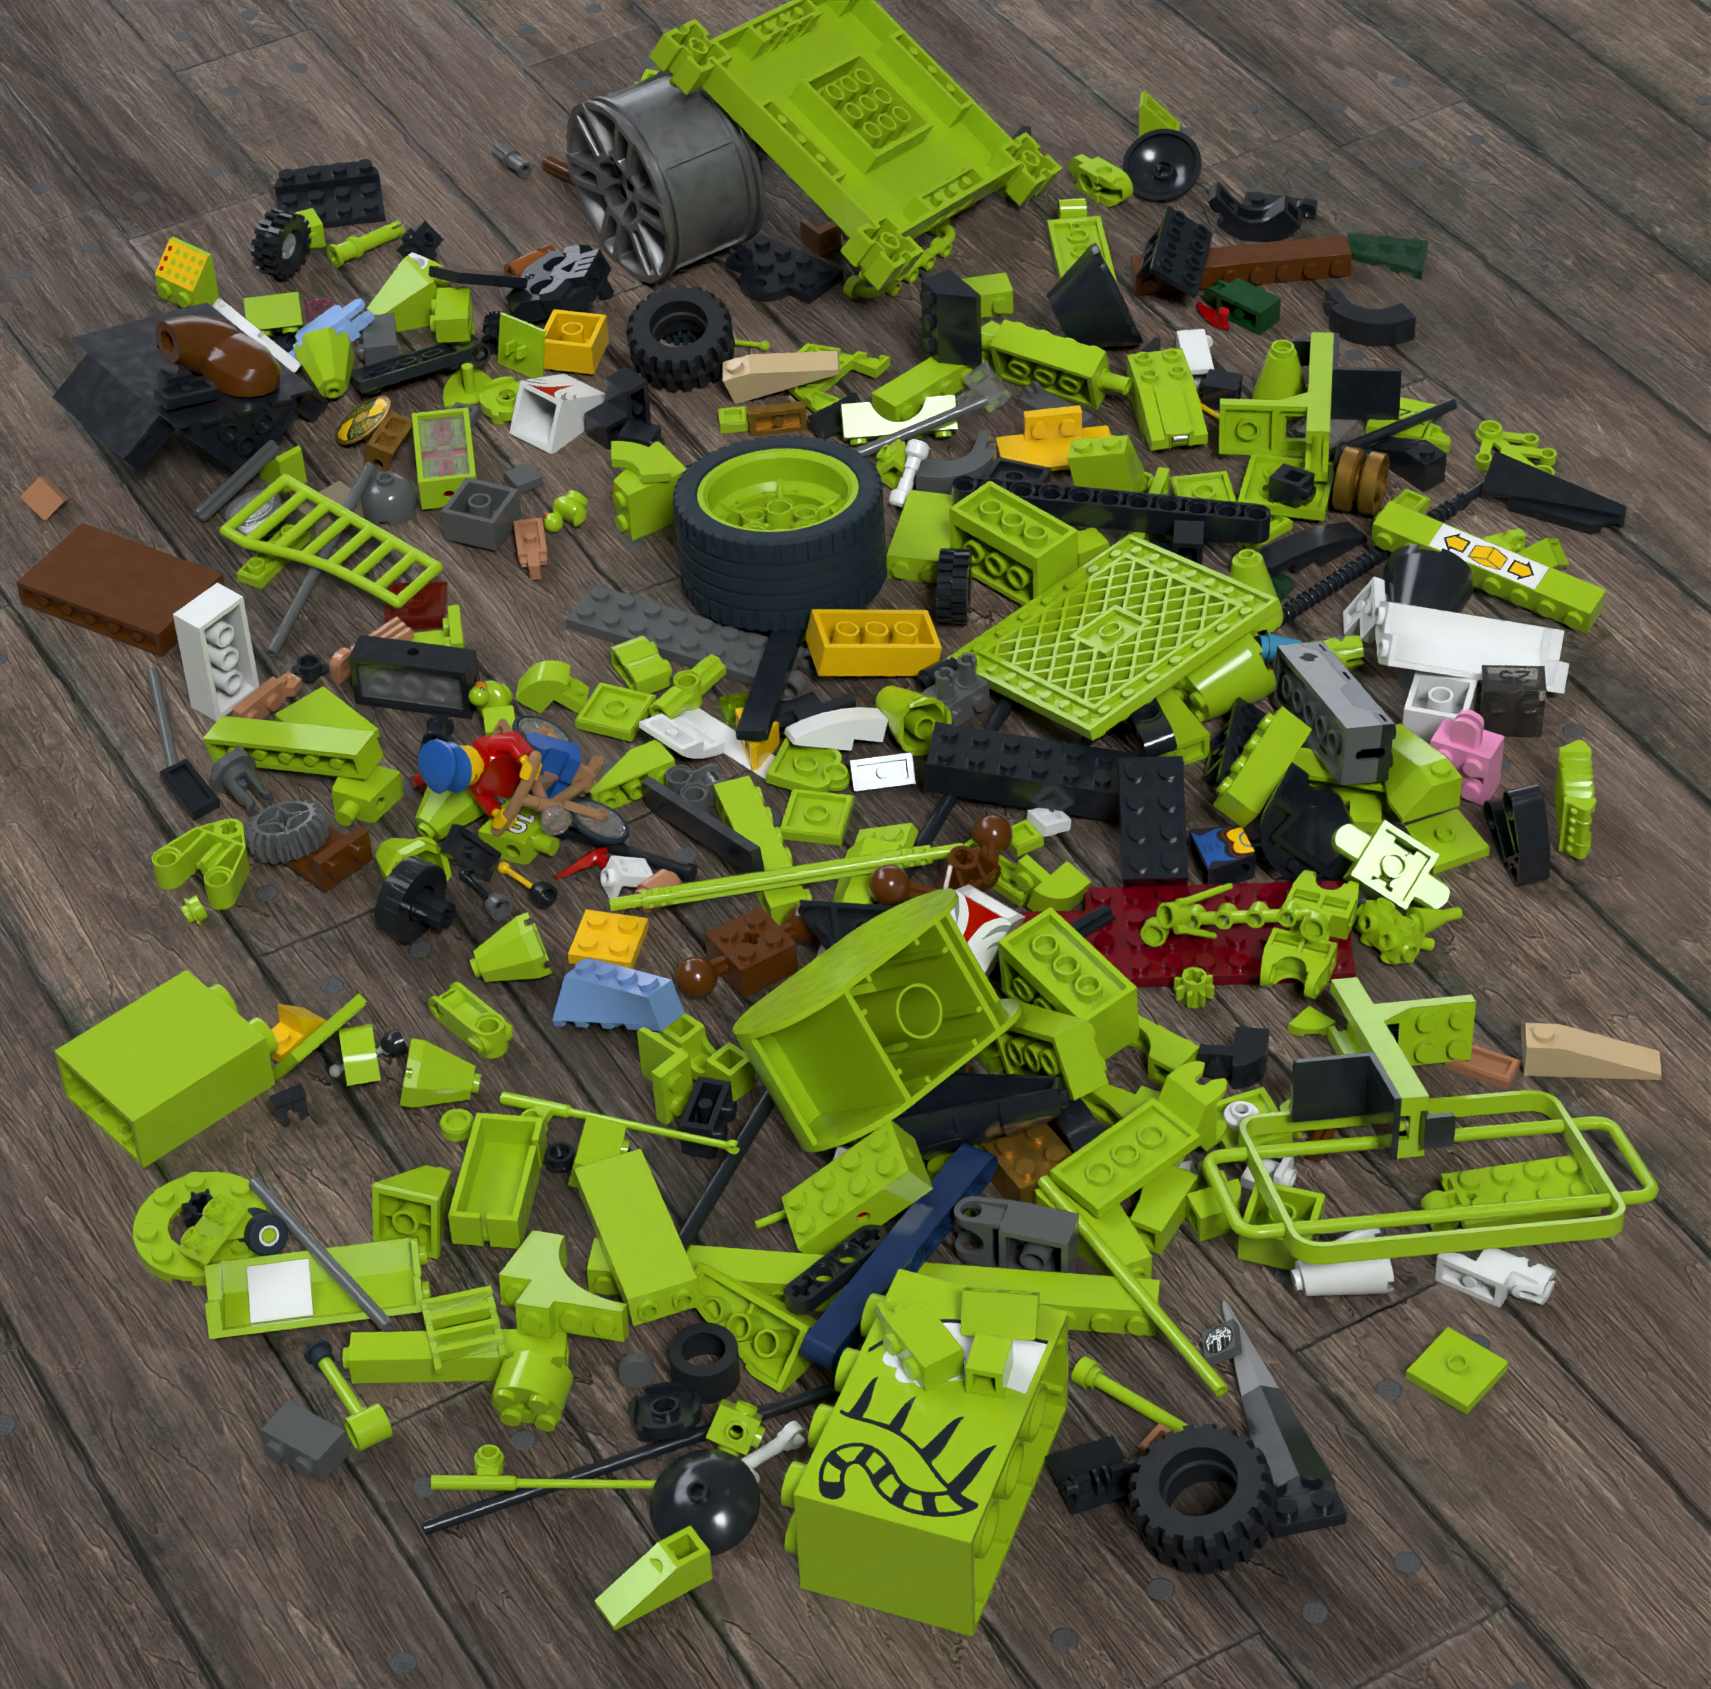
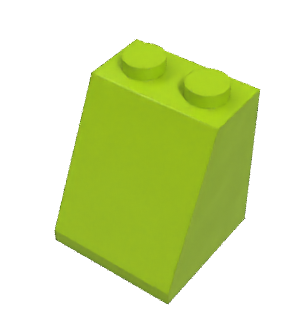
M1111 435L1093 439L1081 438L1071 441L1067 459L1074 486L1131 492L1142 491L1145 471L1128 435Z
M659 441L653 443L649 448L662 455L668 463L671 475L670 482L642 483L640 477L629 469H625L613 480L614 493L612 494V499L616 506L617 515L614 521L617 529L620 532H624L632 541L675 523L673 492L678 479L687 468Z

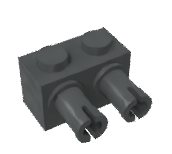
M963 653L962 657L959 656L957 658L958 669L956 671L949 667H941L939 671L936 670L934 673L935 684L921 692V694L940 699L949 708L953 725H962L966 720L990 706L989 682L976 674L977 657L972 653Z

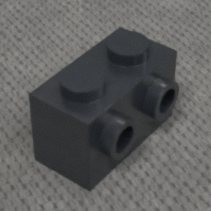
M698 1076L679 1124L680 1132L726 1141L728 1136L727 1125L729 1121L735 1120L737 1113V1101H733L731 1081ZM681 1140V1151L683 1154L715 1159L719 1149Z

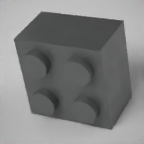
M467 477L441 510L444 539L494 551L498 550L514 528L513 521L520 520L522 517L518 489Z

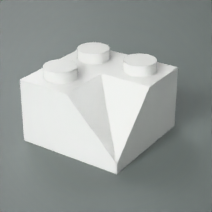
M1416 670L1404 707L1403 725L1424 741L1430 742L1445 717L1455 720L1460 711L1475 710L1478 680Z

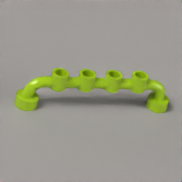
M948 218L929 230V232L938 237L932 241L929 248L924 250L907 274L897 280L894 278L890 284L880 290L876 287H865L864 280L856 275H852L845 282L843 293L852 299L859 297L877 298L886 292L892 296L897 295L901 289L902 280L913 283L918 277V268L921 267L929 271L935 264L936 255L947 258L953 248L952 243L956 236L954 228L950 225V219Z
M1292 900L1284 902L1281 909H1269L1265 903L1258 901L1254 902L1249 910H1237L1233 904L1223 903L1217 911L1206 912L1203 906L1192 904L1189 906L1192 917L1186 924L1187 927L1197 929L1201 925L1213 924L1220 929H1228L1232 924L1247 923L1252 928H1260L1264 923L1279 922L1284 927H1292L1296 922L1302 921L1300 925L1301 934L1307 940L1314 942L1322 940L1329 929V921L1325 915L1311 908H1301L1297 902ZM1152 917L1142 927L1141 938L1150 946H1161L1167 939L1170 930L1162 928L1158 923L1157 917Z

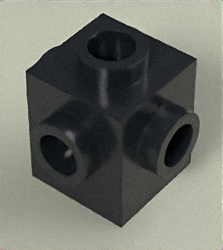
M424 221L415 229L410 227L400 237L403 242L396 251L403 258L413 252L433 261L438 255L435 250L444 239Z

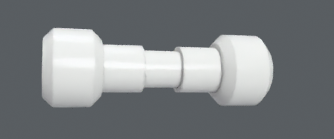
M916 439L908 441L905 449L908 457L904 466L903 476L900 478L897 489L891 491L888 500L892 507L903 510L909 491L912 490L913 480L916 472H918L920 463L927 459L930 450L927 443Z

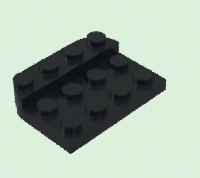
M369 159L344 163L336 162L321 166L312 165L293 170L283 169L278 174L279 178L275 183L277 207L294 213L313 208L323 223L324 229L386 221L379 172Z

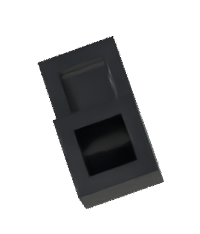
M1236 1026L1234 1046L1200 1044L1199 1061L1205 1063L1202 1077L1232 1079V1089L1250 1087L1259 1082L1267 1071L1269 1029Z

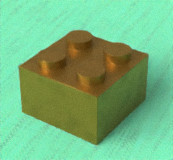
M1047 1123L1008 1137L1004 1135L983 1145L984 1151L998 1157V1166L991 1179V1183L1005 1199L1034 1204V1190L1040 1188L1037 1184L1038 1180L1045 1175L1050 1177V1170L1073 1154Z

